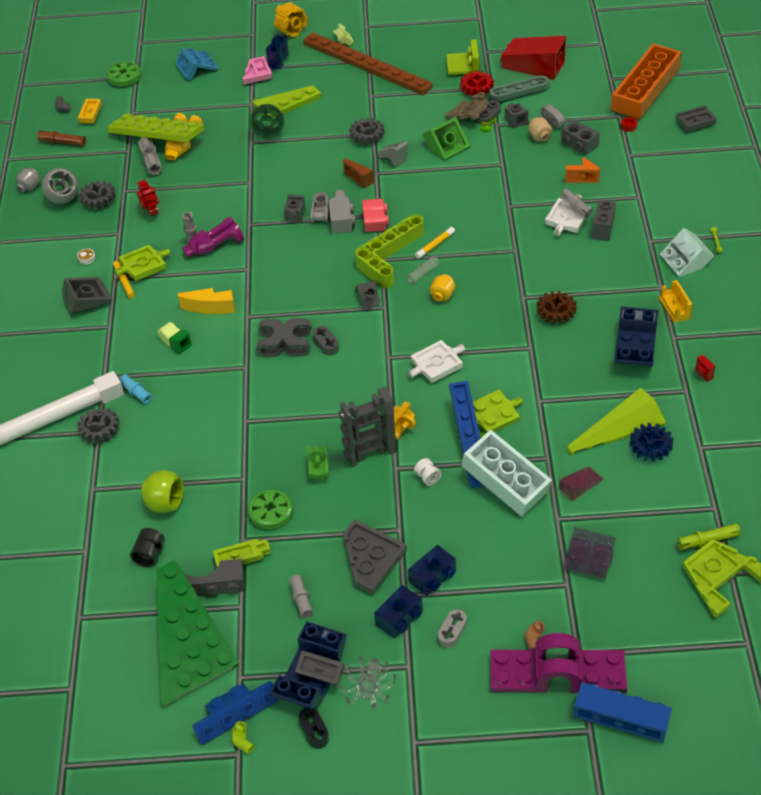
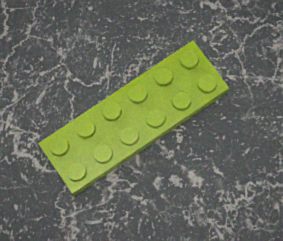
M129 113L123 114L121 118L114 120L112 124L107 126L108 133L188 142L205 130L204 124L197 123L196 121L185 122L183 120H170V118L159 119L155 116H134Z

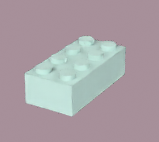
M492 430L487 432L464 453L461 464L466 471L521 517L548 493L552 479Z

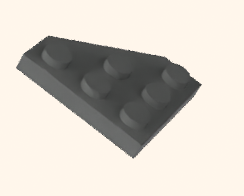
M355 519L343 533L355 586L374 594L406 552L407 545Z

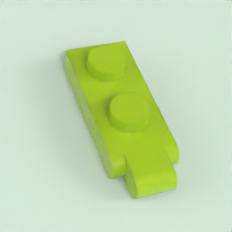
M259 539L213 550L217 567L220 561L242 559L244 565L262 560L264 555L271 553L268 540L259 541Z

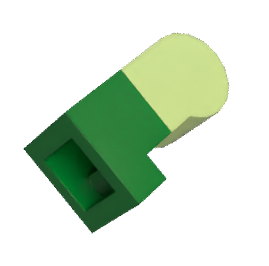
M168 322L157 330L160 339L179 355L192 346L189 332L185 329L183 331L180 330L172 322ZM180 342H184L185 344L180 347Z

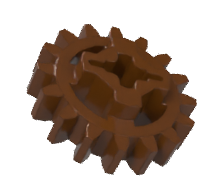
M551 291L550 295L544 293V297L540 296L539 301H537V314H540V319L546 318V323L552 321V324L555 325L556 322L562 324L564 320L569 322V318H574V314H576V301L573 300V296L567 297V292L561 294V291L557 293Z

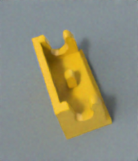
M677 280L672 281L669 290H667L666 285H663L658 299L673 323L691 319L693 304Z

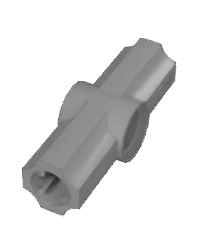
M141 137L138 145L148 173L153 174V176L158 175L162 170L156 147L153 145L152 139Z

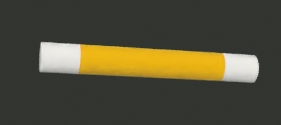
M453 227L447 229L416 252L415 257L417 259L423 257L455 233V229Z

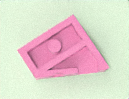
M265 56L250 59L245 70L246 75L242 79L243 84L271 79L272 73Z

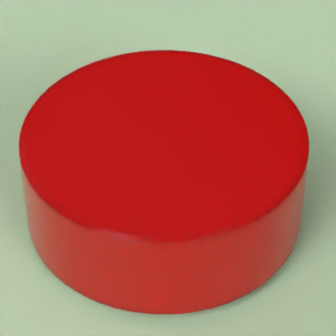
M626 117L621 121V129L626 132L635 131L638 122L635 118Z

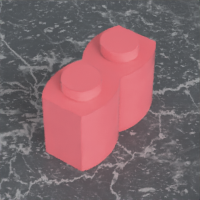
M383 198L362 200L365 232L386 231V225H389L388 215H385L387 214V203H383Z

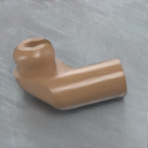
M536 621L531 624L525 632V639L529 650H535V641L540 638L545 630V624L542 621Z

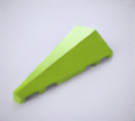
M639 388L567 446V452L573 455L575 451L585 448L589 450L597 444L603 443L605 445L631 437L633 433L642 430L647 432L650 428L658 425L663 427L666 425V421L655 399L642 388Z

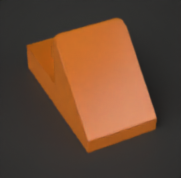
M582 157V165H566L565 183H599L600 167L586 158Z

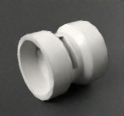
M429 458L420 460L414 468V472L419 477H422V481L427 486L436 484L442 476V472L437 467H434Z

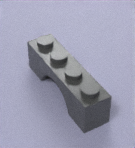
M242 559L220 561L218 567L206 576L193 577L185 574L197 596H215L225 593L235 594L245 591Z

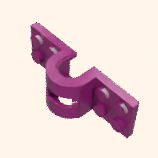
M551 633L540 637L535 641V650H490L491 692H547L549 680L563 677L570 680V692L572 693L579 692L581 682L595 684L607 690L627 693L624 650H581L580 641L574 636L565 633ZM568 649V659L542 660L546 659V650Z

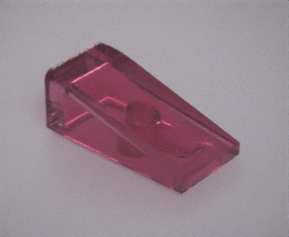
M586 467L562 478L559 481V489L573 501L600 483L603 478L592 468Z

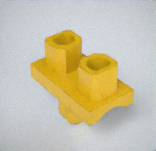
M404 402L401 407L395 406L393 408L396 440H398L406 428L413 429L416 426L414 419L416 416L411 411L409 402Z

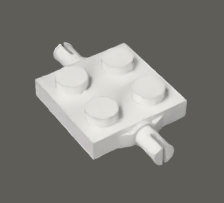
M558 198L546 217L545 224L556 227L554 234L560 236L563 230L578 233L586 218L576 209H572L567 201Z
M440 340L411 355V361L416 367L409 370L408 374L411 378L422 374L433 383L463 367V362L457 357V354L465 351V347L463 344L451 348Z

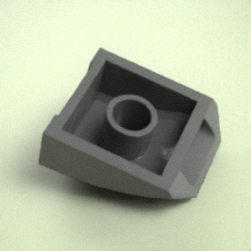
M99 277L64 278L62 296L69 309V313L89 310L112 300L106 286Z

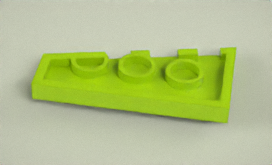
M312 85L253 100L252 105L267 121H270L322 98V95Z

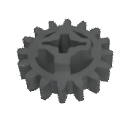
M367 117L366 120L360 118V121L355 120V124H351V128H349L350 138L354 142L359 141V145L365 143V145L371 143L373 145L374 141L379 142V138L383 139L385 134L383 123H380V120L375 121V118L369 119Z
M99 180L94 183L91 181L90 185L85 184V188H81V192H79L81 204L84 207L88 206L89 209L95 207L96 210L98 207L103 209L104 205L110 206V202H114L116 197L114 186H111L110 182L106 184V181L100 183Z
M103 406L99 410L93 407L91 412L86 410V415H80L81 420L77 421L78 433L82 439L86 438L88 443L93 440L94 444L98 440L104 443L106 438L111 440V435H116V430L120 429L118 416H116L115 411L111 412L109 407L106 410H103Z

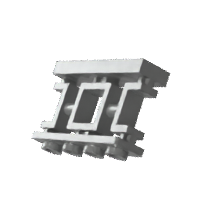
M386 387L378 389V396L376 393L372 394V401L357 407L353 401L349 402V406H346L345 402L340 403L341 411H338L342 422L340 429L344 436L341 438L345 448L343 455L346 461H350L352 467L356 466V460L361 462L362 455L377 449L380 455L384 454V450H387L389 455L397 452L393 400ZM374 424V428L359 432V429Z

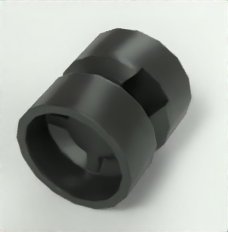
M143 528L137 537V543L133 546L130 558L140 566L152 567L156 563L159 552L165 542V537L155 529Z

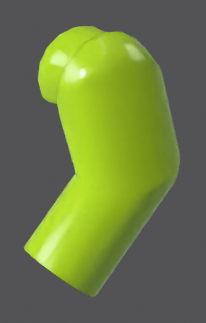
M238 721L232 728V743L250 755L255 745L246 739L247 725L243 721Z

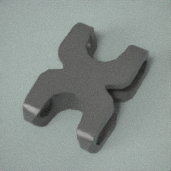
M291 318L285 324L279 319H264L260 321L258 328L260 334L263 337H269L260 339L257 343L256 351L260 356L277 357L283 351H286L287 355L294 357L305 356L310 352L308 340L299 338L308 336L311 332L312 324L308 319Z

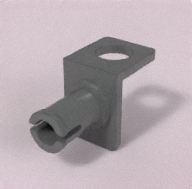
M374 281L359 284L355 287V290L359 292L363 308L380 304Z

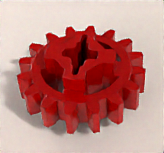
M477 70L474 73L469 72V75L464 74L460 81L461 91L465 92V95L471 94V97L480 92L490 94V90L494 86L492 75L489 76L488 72L483 74V71L479 73Z
M145 179L137 182L139 191L136 192L142 209H146L150 216L158 214L156 205L159 204V200L154 187H150Z

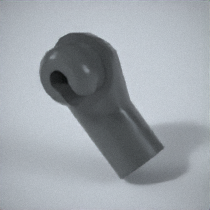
M56 97V110L69 112L70 104L63 101V97Z

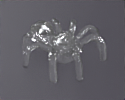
M360 656L359 679H353L349 664L345 665L350 682L358 684L347 690H344L342 685H339L338 688L342 694H348L358 689L351 701L349 697L346 698L348 706L353 705L360 693H362V699L366 697V700H368L369 696L371 697L372 710L376 711L377 704L374 693L376 692L385 703H389L390 696L387 695L385 697L378 688L384 690L391 689L395 684L396 674H393L391 683L388 686L378 684L387 676L388 662H385L383 675L378 678L381 670L379 660L376 658L371 659L365 674L363 657Z

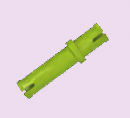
M737 523L704 532L695 531L692 535L678 537L677 542L681 543H677L681 551L693 547L701 548L712 539L720 541L740 536L741 532H737L740 530V527Z

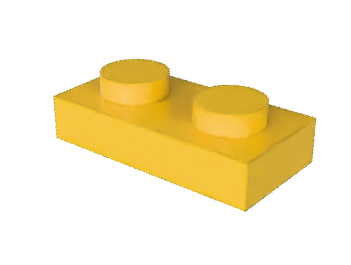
M101 99L85 100L78 116L79 123L94 124L102 106Z

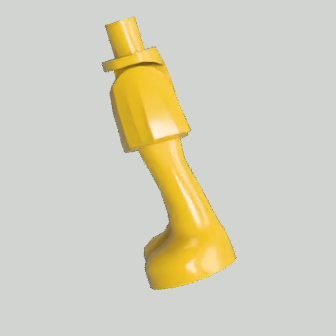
M182 113L175 114L173 120L196 121L203 124L202 119L196 115H192L189 121ZM166 140V154L164 157L168 160H176L177 157H180L191 147V142Z

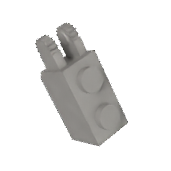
M337 190L335 198L329 200L332 234L353 232L352 225L355 224V216L351 214L354 213L353 203H349V196L345 197L343 190Z

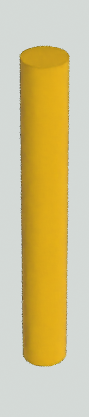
M119 261L113 262L115 269L121 267ZM125 273L119 275L118 277L128 298H134L135 294Z

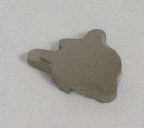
M477 93L468 102L464 99L456 108L445 113L446 119L458 117L459 120L467 118L472 120L478 119L480 117L479 114L488 106L485 93Z

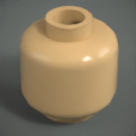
M536 117L530 121L528 131L534 140L541 142L549 139L552 127L545 118Z

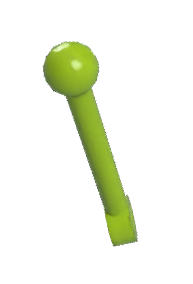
M712 227L710 233L714 236L716 252L721 253L723 249L718 241V229Z

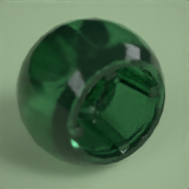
M262 104L251 113V129L255 135L262 139L275 138L284 128L283 113L275 105ZM263 114V116L260 118V121H259V120L257 119V117H258L259 115ZM267 120L271 125L264 126L262 122Z

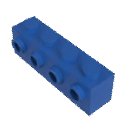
M581 682L574 705L573 717L664 743L672 708L663 703H653L638 696L632 697L621 694L617 690H607L595 684Z

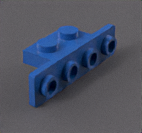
M268 681L252 691L244 684L236 685L229 692L213 698L210 703L204 705L209 716L192 725L200 744L207 743L234 727L236 722L245 721L279 701V698L269 694L274 684Z

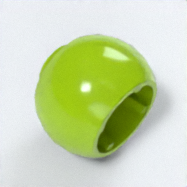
M158 470L151 473L141 488L143 501L147 508L159 514L175 511L180 506L184 493L182 479L169 470Z

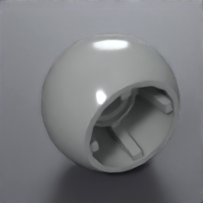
M52 169L42 180V191L45 197L52 203L59 205L67 204L78 193V180L67 169ZM61 186L63 191H57L55 187Z

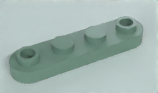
M536 76L494 87L490 90V99L501 102L543 91L549 87V78L546 76Z

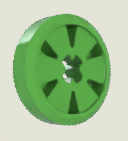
M124 61L112 65L107 71V77L110 84L126 87L139 81L141 71L136 63Z
M270 489L261 491L248 504L249 518L258 528L265 530L278 529L287 524L293 515L292 501L286 493L280 490Z

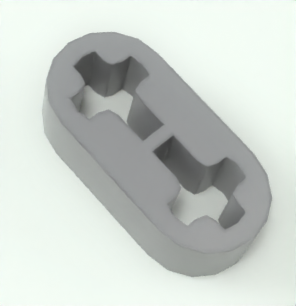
M548 104L541 108L542 117L555 129L565 125L563 114L552 105Z
M459 609L450 611L438 632V642L443 648H452L458 643L467 626V616L464 611ZM460 618L461 621H457L456 625L454 626V620ZM451 632L452 638L449 637L447 640L444 639V637H447Z

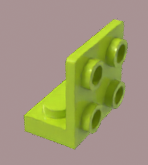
M477 39L471 40V46H468V53L446 55L448 75L469 74V72L474 73L475 70L479 72Z

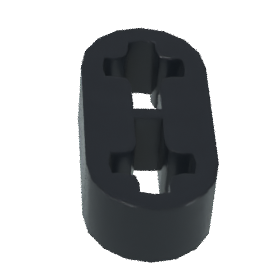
M315 708L302 709L299 713V721L309 744L316 749L324 748L329 743V734L319 712ZM310 716L313 718L314 724L311 725L306 717ZM315 731L322 736L321 740H318L317 737L315 738Z

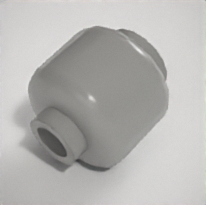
M31 167L23 168L15 179L18 184L17 188L22 192H33L40 183V174Z

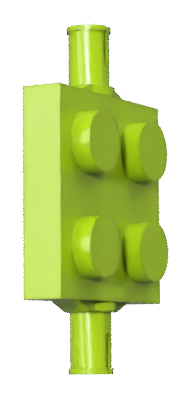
M150 245L144 246L120 256L119 262L122 267L114 269V273L116 276L127 273L134 281H138L166 269V263L162 258L170 255V251L166 248L158 252Z
M499 389L473 401L478 428L482 429L485 434L490 430L495 433L520 421V415L514 407L523 404L522 398L519 396L510 401Z

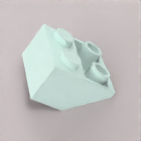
M685 228L660 253L679 277L703 269L714 257L712 252L696 234Z

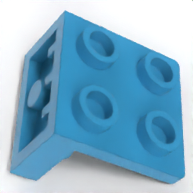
M181 48L175 63L187 80L193 79L197 67L214 71L219 69L207 52L195 51L192 48Z

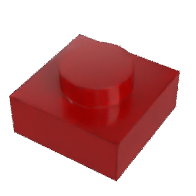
M704 355L697 357L695 371L700 377L709 382L714 378L715 365Z

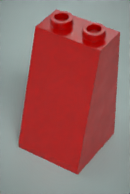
M566 36L513 38L511 43L507 45L505 52L501 54L502 68L535 76H546L549 79L555 80L565 63Z

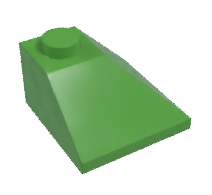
M456 117L422 134L429 149L442 160L470 147Z

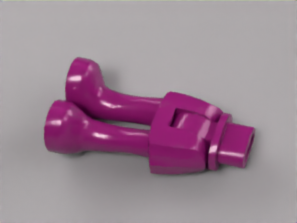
M229 216L208 232L202 229L187 242L188 245L182 247V250L187 258L192 255L198 256V254L202 256L213 252L216 246L227 239L233 238L237 243H241L244 241V237L237 223Z

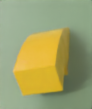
M213 288L178 293L181 309L204 314L235 313L232 290L214 293Z

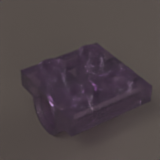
M574 527L564 568L606 579L614 555L616 538Z

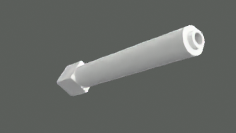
M112 371L94 379V384L0 424V446L100 401L105 404L123 396L124 392L120 380L115 372Z

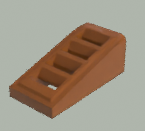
M346 158L343 159L344 173L363 188L374 183L373 170Z

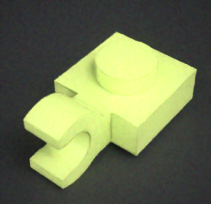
M339 23L337 30H333L334 34L338 37L337 40L342 44L351 46L354 42L351 35L346 32L345 26Z

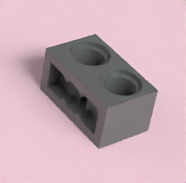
M573 120L561 129V142L584 155H588L599 146L600 133Z
M598 201L593 223L592 239L610 241L615 219L616 202Z

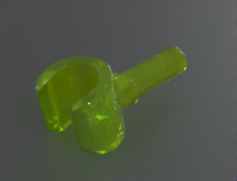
M495 117L489 122L482 121L481 131L490 132L491 126L497 121V118Z

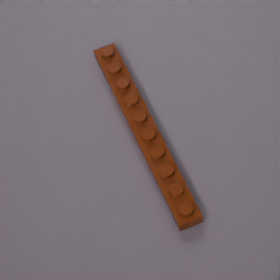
M314 32L303 39L304 45L420 95L424 96L433 88V83Z

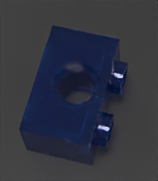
M436 545L408 569V580L427 596L432 591H436L447 578L450 579L454 576L456 572V558L439 545Z
M401 585L374 612L375 625L395 639L400 633L402 634L407 630L409 624L414 619H418L423 612L422 598Z

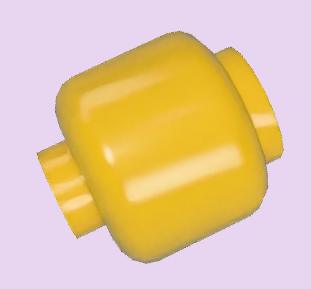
M438 275L433 280L429 291L436 301H448L456 285L453 278L449 275Z

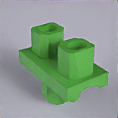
M322 445L321 447L309 446L307 447L309 478H313L315 482L325 481L326 476H329L327 445Z

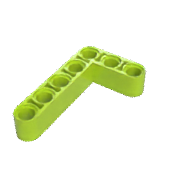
M418 214L411 215L357 248L355 251L356 267L380 287H392L394 285V270L384 259L424 234L423 217Z

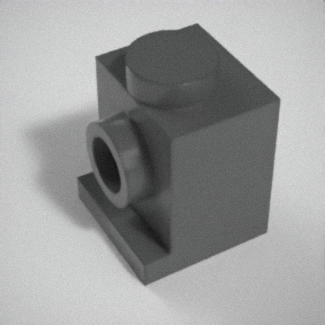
M511 103L505 107V119L513 128L528 124V110L524 109L520 103Z
M287 194L284 208L285 221L302 222L305 212L304 195Z

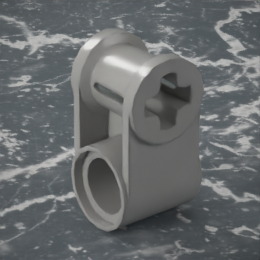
M318 192L313 196L310 215L311 223L315 221L329 223V199L325 192Z

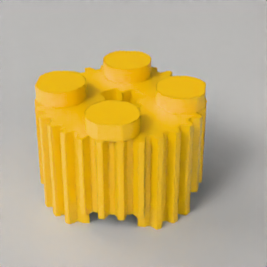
M288 2L284 5H278L276 8L277 14H275L276 17L274 18V27L290 37H298L299 32L303 30L302 28L308 25L305 11L295 4Z

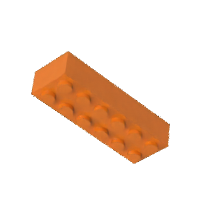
M653 43L613 92L611 110L641 119L679 70L682 52Z

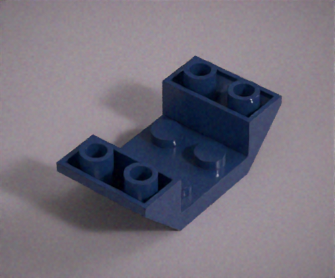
M621 306L614 363L653 367L658 310Z
M306 621L297 638L299 649L285 676L278 675L269 693L270 696L308 709H313L322 703L331 684L295 673L301 651L341 662L347 634Z

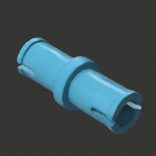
M127 374L120 377L119 380L122 386L129 391L131 396H136L144 404H148L152 400V394L148 393L141 383L135 382Z

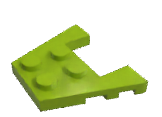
M712 539L683 562L682 567L713 616L717 619L730 608L731 603L716 590L743 569L761 583V563L757 562L758 559L755 557H746L737 553L738 550Z

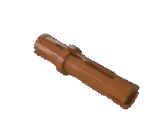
M41 130L37 134L39 141H48L52 144L63 143L82 147L86 145L85 136Z

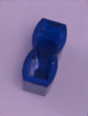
M275 35L271 40V44L266 48L269 68L279 69L283 65L284 59L289 55L287 36Z

